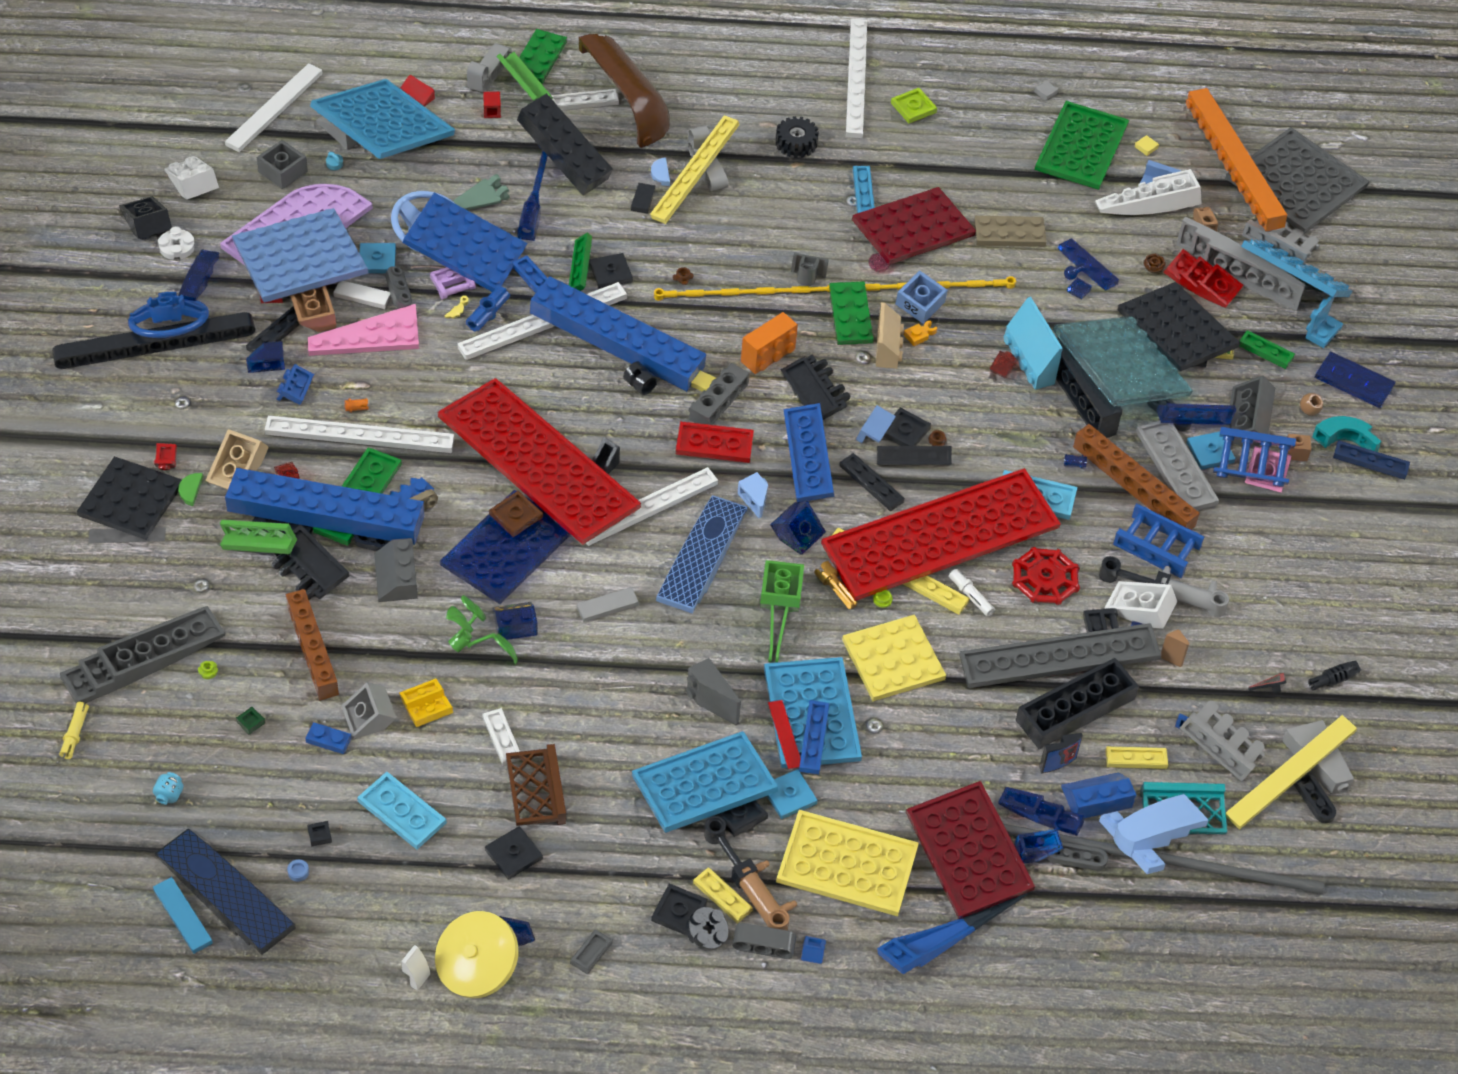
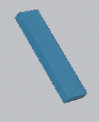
M853 166L857 213L875 208L870 166Z
M172 877L153 886V891L193 954L213 944L211 937Z

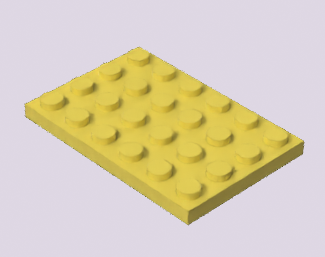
M799 810L776 882L898 916L919 843Z

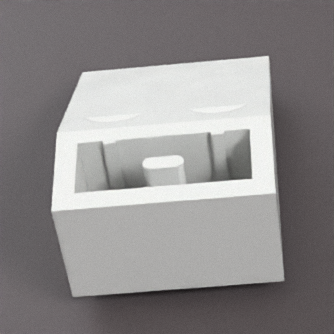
M188 157L184 162L172 163L164 169L180 195L186 200L219 188L213 168L197 157Z

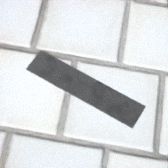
M155 527L147 540L117 529H89L88 543L165 541L166 527Z

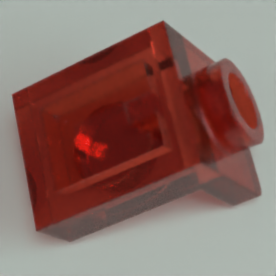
M999 351L989 368L990 371L1006 379L1012 367L1017 365L1015 355L1008 351L1005 353Z
M292 461L274 467L276 475L300 479L298 470Z

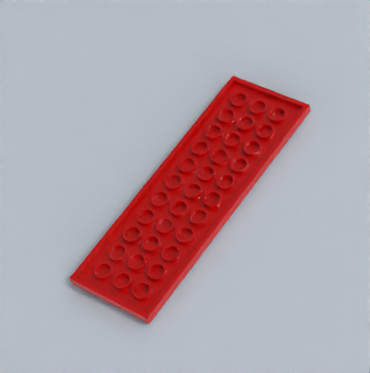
M497 378L492 379L438 411L439 419L582 545L641 508V502Z
M1023 468L823 538L821 544L854 601L1056 530L1060 528L1061 523L1026 469Z

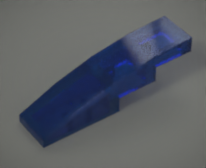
M204 249L200 251L185 277L178 296L182 294L184 299L196 301L207 287L208 278L213 273V266L219 259V252Z
M1005 787L998 801L999 805L1022 817L1078 836L1085 821L1084 815L1065 811L1063 805L1047 802L1044 800L1043 795Z

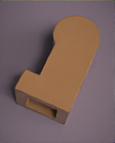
M1209 207L1195 208L1193 211L1194 221L1217 232L1218 222Z

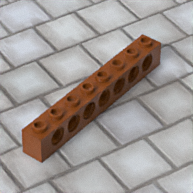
M1088 424L1076 433L1073 447L1147 508L1190 530L1196 527L1200 514L1196 509L1093 426Z

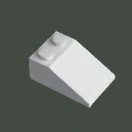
M1119 581L1105 609L1116 608L1118 616L1139 625L1151 623L1152 628L1163 629L1177 603V599L1171 585Z

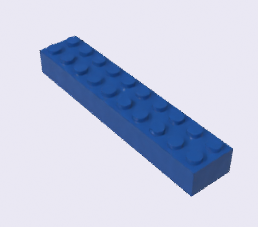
M550 276L531 298L530 314L630 364L639 361L656 377L686 392L691 387V382L697 374L705 368L706 353Z
M236 468L225 496L227 512L388 541L412 538L413 545L416 543L425 516L424 501Z

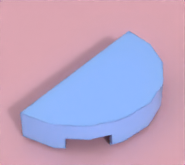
M666 157L658 159L651 166V177L663 186H670Z

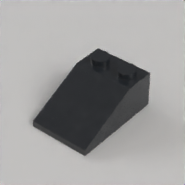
M153 196L119 205L131 231L138 239L143 240L150 238V235L164 234L172 228L167 208Z

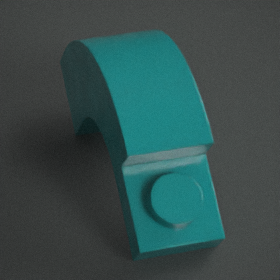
M1335 416L1323 420L1316 425L1312 436L1325 448L1338 440H1348L1358 444L1360 447L1378 452L1382 442L1371 433L1373 426L1365 421L1349 416Z

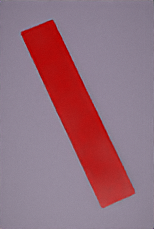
M783 700L768 702L788 769L800 767L801 758Z

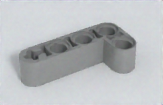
M495 43L480 63L471 61L467 69L468 88L481 93L486 92L505 67L496 56L501 54L504 58H507L512 53V49Z
M706 125L689 129L688 149L692 158L710 135ZM715 157L702 175L710 191L728 187L727 176L717 157Z

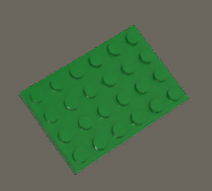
M1065 101L1034 170L1099 190L1128 127L1129 120Z

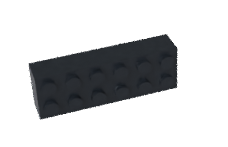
M547 93L520 110L517 121L583 196L609 179L613 168Z
M1071 334L1057 337L1063 348L1056 376L1057 382L1086 425L1090 424L1106 438L1117 435L1122 415L1121 406L1116 403L1113 394L1108 391L1103 379L1098 376L1094 366L1089 363L1086 354L1081 351L1077 341L1073 339Z
M1113 658L1020 706L1016 722L1036 747L1041 749L1044 745L1062 738V735H1068L1135 700L1139 685L1119 661Z

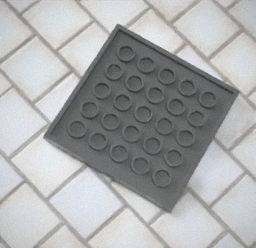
M1292 127L1251 155L1252 160L1287 213L1286 221L1293 227L1303 231L1304 234L1360 193L1370 182ZM1226 173L1225 179H1227L1232 184L1237 186L1236 183L1232 181L1230 173Z

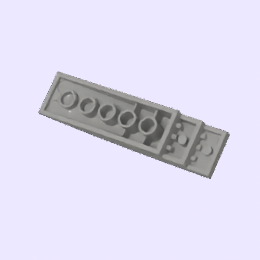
M1187 217L1182 220L1176 243L1177 246L1190 251V254L1196 259L1201 256L1213 267L1217 263L1242 283L1243 287L1295 311L1298 310L1306 286L1304 283L1213 229Z

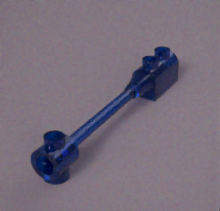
M543 150L533 190L523 205L517 229V238L522 240L535 241L541 217L539 191L548 155ZM526 228L527 230H531V232L526 233L523 232L522 229Z

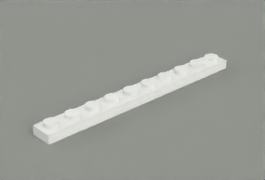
M851 19L846 115V137L850 138L863 137L867 20Z
M619 282L587 294L607 305L627 299V293ZM531 315L457 343L458 349L464 359L468 360L552 328L554 325Z
M268 416L265 426V435L452 453L455 439L454 434L278 416Z

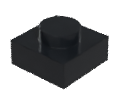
M328 821L307 825L311 847L332 843Z

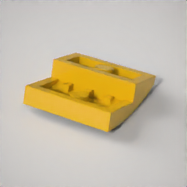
M436 678L399 692L401 700L416 727L454 713L452 705L444 694V689Z

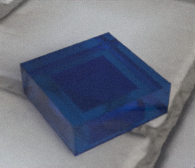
M1077 277L1068 286L1067 292L1082 300L1091 291L1092 286Z

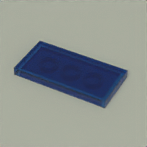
M1331 351L1314 377L1378 408L1382 407L1396 384V381Z

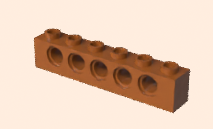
M302 589L287 593V608L319 701L338 696L337 679L306 591Z

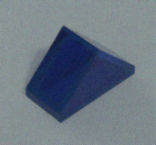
M499 916L514 931L518 947L535 941L529 922Z

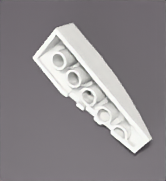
M1191 169L1153 178V181L1150 183H1139L1137 188L1124 189L1119 195L1114 193L1095 200L1101 213L1121 215L1155 214L1177 211L1182 208L1202 204L1201 187Z

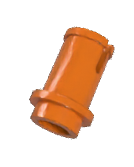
M348 398V400H345V411L352 413V411L368 410V399L351 400Z

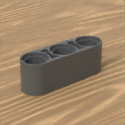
M739 923L735 928L732 946L736 950L790 959L794 954L797 937L795 933L787 930Z

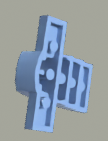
M1185 794L1149 805L1125 819L1118 811L1103 814L1099 822L1114 837L1113 839L1118 848L1129 857H1132L1146 874L1162 871L1165 867V863L1152 850L1153 848L1169 846L1171 839L1186 837L1190 830L1207 826L1208 819Z

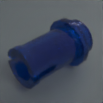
M1065 454L1064 466L1081 467L1080 469L1086 468L1087 456H1084V454L1082 456Z

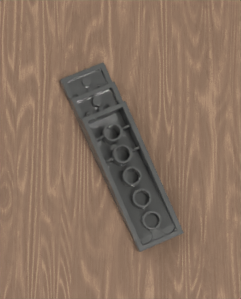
M205 606L97 648L96 654L78 660V666L60 672V678L75 703L84 702L85 704L189 656L224 637L225 632L209 607Z

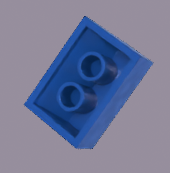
M1119 772L1061 785L1075 820L1130 809L1133 807L1136 793L1130 779Z

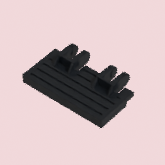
M812 354L808 357L804 356L780 370L803 406L820 403L822 419L824 420L846 408L847 404L845 402L851 397L848 392L843 393L845 390L843 384L834 387L828 376L833 374V369L830 366L825 368L828 365L827 360L817 361Z
M299 525L293 530L297 541L291 553L281 555L280 553H273L277 558L272 562L271 566L274 569L280 568L279 574L282 577L292 572L300 580L295 590L308 589L306 591L308 600L314 596L320 600L347 579L350 574L302 525Z

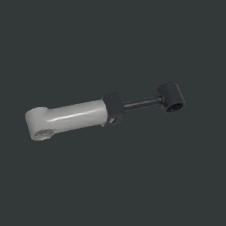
M1107 556L1102 560L1099 577L1104 582L1112 583L1120 576L1138 583L1171 585L1177 601L1207 610L1213 617L1223 616L1229 603V596L1223 591L1216 590V581H1212L1208 590L1170 579L1171 568L1169 566H1165L1163 572L1158 571L1157 577L1154 580L1121 569V562L1116 557Z

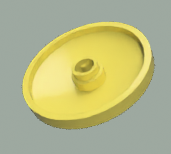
M485 911L466 913L452 921L438 941L435 952V965L438 976L449 990L462 997L482 998L489 996L502 988L512 976L518 960V942L510 925L499 916Z

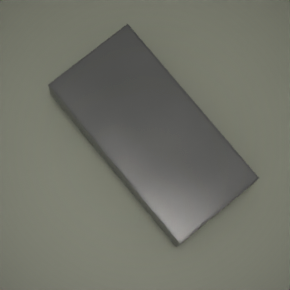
M595 929L571 958L570 964L588 975L612 945V939Z

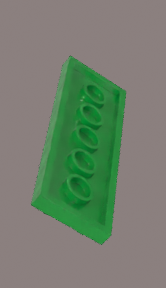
M368 447L342 487L383 494L401 467L402 460ZM313 527L314 533L347 546L354 537V534Z

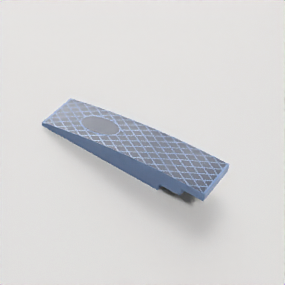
M711 496L673 563L656 597L657 602L693 614L697 604H700L704 593H707L747 511V506Z

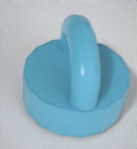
M329 152L326 158L328 169H341L344 164L343 157L334 152Z

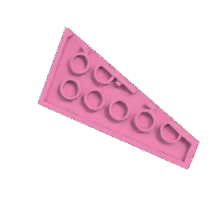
M416 304L308 337L309 356L419 349Z

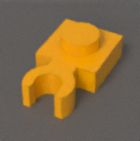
M926 321L922 327L918 323L904 330L903 335L913 346H916L928 340L929 335H935L937 327L930 328L932 322Z

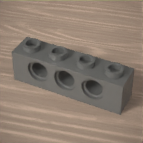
M733 363L724 368L720 376L711 382L710 387L706 391H702L699 399L691 403L689 407V420L694 423L712 425L749 385V372Z

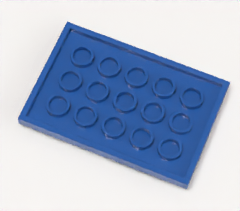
M435 192L402 242L467 279L473 280L491 292L504 284L513 269L512 262L520 258L528 244Z

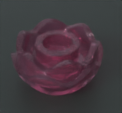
M881 253L872 254L868 260L870 268L875 272H884L890 266L880 255Z

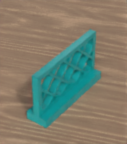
M1143 782L1140 789L1143 808L1149 806L1148 798L1156 799L1159 802L1163 799L1185 794L1189 800L1195 799L1201 804L1198 808L1199 810L1204 807L1212 814L1208 818V822L1213 817L1221 822V828H1214L1207 823V828L1192 829L1189 831V834H1227L1224 800L1225 784ZM1210 800H1219L1220 807L1216 811L1207 804Z

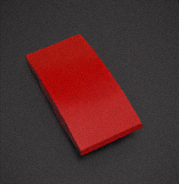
M1185 249L1181 250L1163 272L1194 294L1225 308L1244 286L1217 263L1213 267L1201 256L1196 259Z

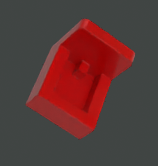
M157 443L156 459H154L153 464L159 470H170V468L176 467L177 445Z

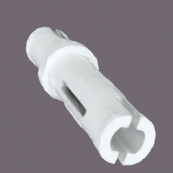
M954 569L948 577L959 587V591L966 594L986 617L994 613L995 608L973 586V582L970 579H966L958 569Z

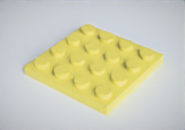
M915 615L846 634L842 637V641L872 701L946 679V674Z

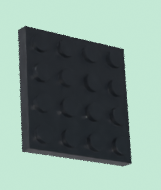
M114 456L78 508L77 515L147 540L179 492V484L182 479Z

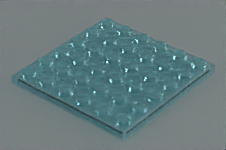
M1132 316L1056 324L1053 328L1055 334L1113 407L1187 397L1193 392L1188 383L1180 376L1177 369L1171 365L1165 355L1157 350V345L1148 339L1147 333L1140 329L1136 319Z

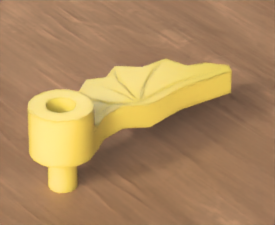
M462 296L460 304L454 306L445 315V318L454 319L455 317H460V314L464 311V306L469 303L468 297Z

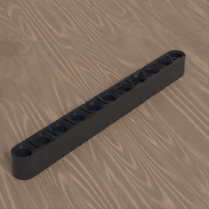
M242 312L208 318L199 328L179 336L149 338L137 335L134 332L59 344L53 347L52 354L55 367L67 369L248 337L253 335L256 329L252 314ZM194 321L156 327L146 330H171L186 326L188 324L193 323Z

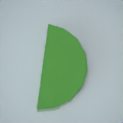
M203 473L190 474L180 482L179 496L187 505L194 506L203 480Z

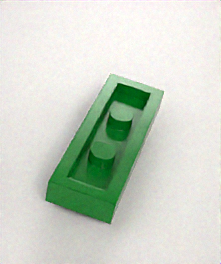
M1248 330L1239 340V347L1284 369L1289 366L1295 356V353Z

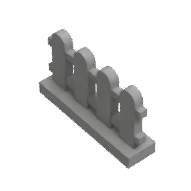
M1249 220L1242 234L1243 237L1249 240H1266L1274 244L1273 248H1281L1289 253L1288 256L1302 259L1304 265L1307 258L1311 256V251L1313 249L1317 250L1320 246L1317 237H1304V232L1300 229H1289L1287 221L1285 228L1265 232L1258 220L1256 222ZM1283 233L1288 234L1285 238L1281 236ZM1298 241L1303 242V244L1300 245V246L1297 245L1296 243H1297Z
M1203 701L1199 705L1201 708L1199 713L1193 712L1180 729L1242 782L1256 766L1253 763L1257 757L1261 759L1265 755L1263 752L1264 744L1259 740L1254 741V743L1248 740L1249 732L1246 728L1240 727L1238 730L1231 725L1233 723L1231 715L1224 714L1220 716L1216 712L1218 705L1214 701H1208L1207 703ZM1210 717L1217 722L1213 728L1207 723ZM1226 730L1233 735L1229 740L1222 736ZM1241 744L1248 748L1244 754L1238 750Z

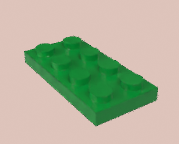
M536 29L519 58L541 84L544 83L566 45L567 37Z
M865 281L829 283L837 345L872 344L873 333Z

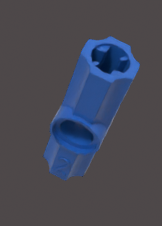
M502 286L497 287L488 297L480 300V306L466 320V325L470 330L474 332L479 331L488 321L495 319L496 312L510 298V293L506 288Z

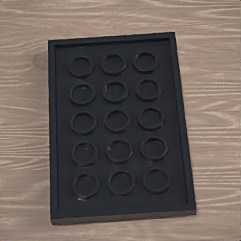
M1177 282L1118 305L1117 310L1180 372L1239 348L1240 342Z

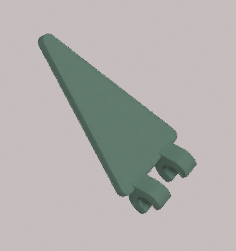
M495 174L489 180L483 179L453 200V202L466 210L501 203V200L510 198L507 193L509 189L506 185H501L499 182L501 178L498 174Z

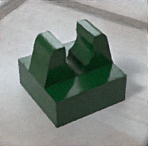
M250 707L236 717V722L250 735L265 724V718L253 707Z

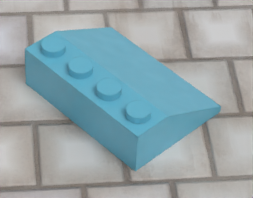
M1028 297L1007 325L1004 342L1006 345H1009L1013 357L1018 360L1021 370H1024L1027 375L1028 382L1036 390L1055 384L1063 348L1033 299Z

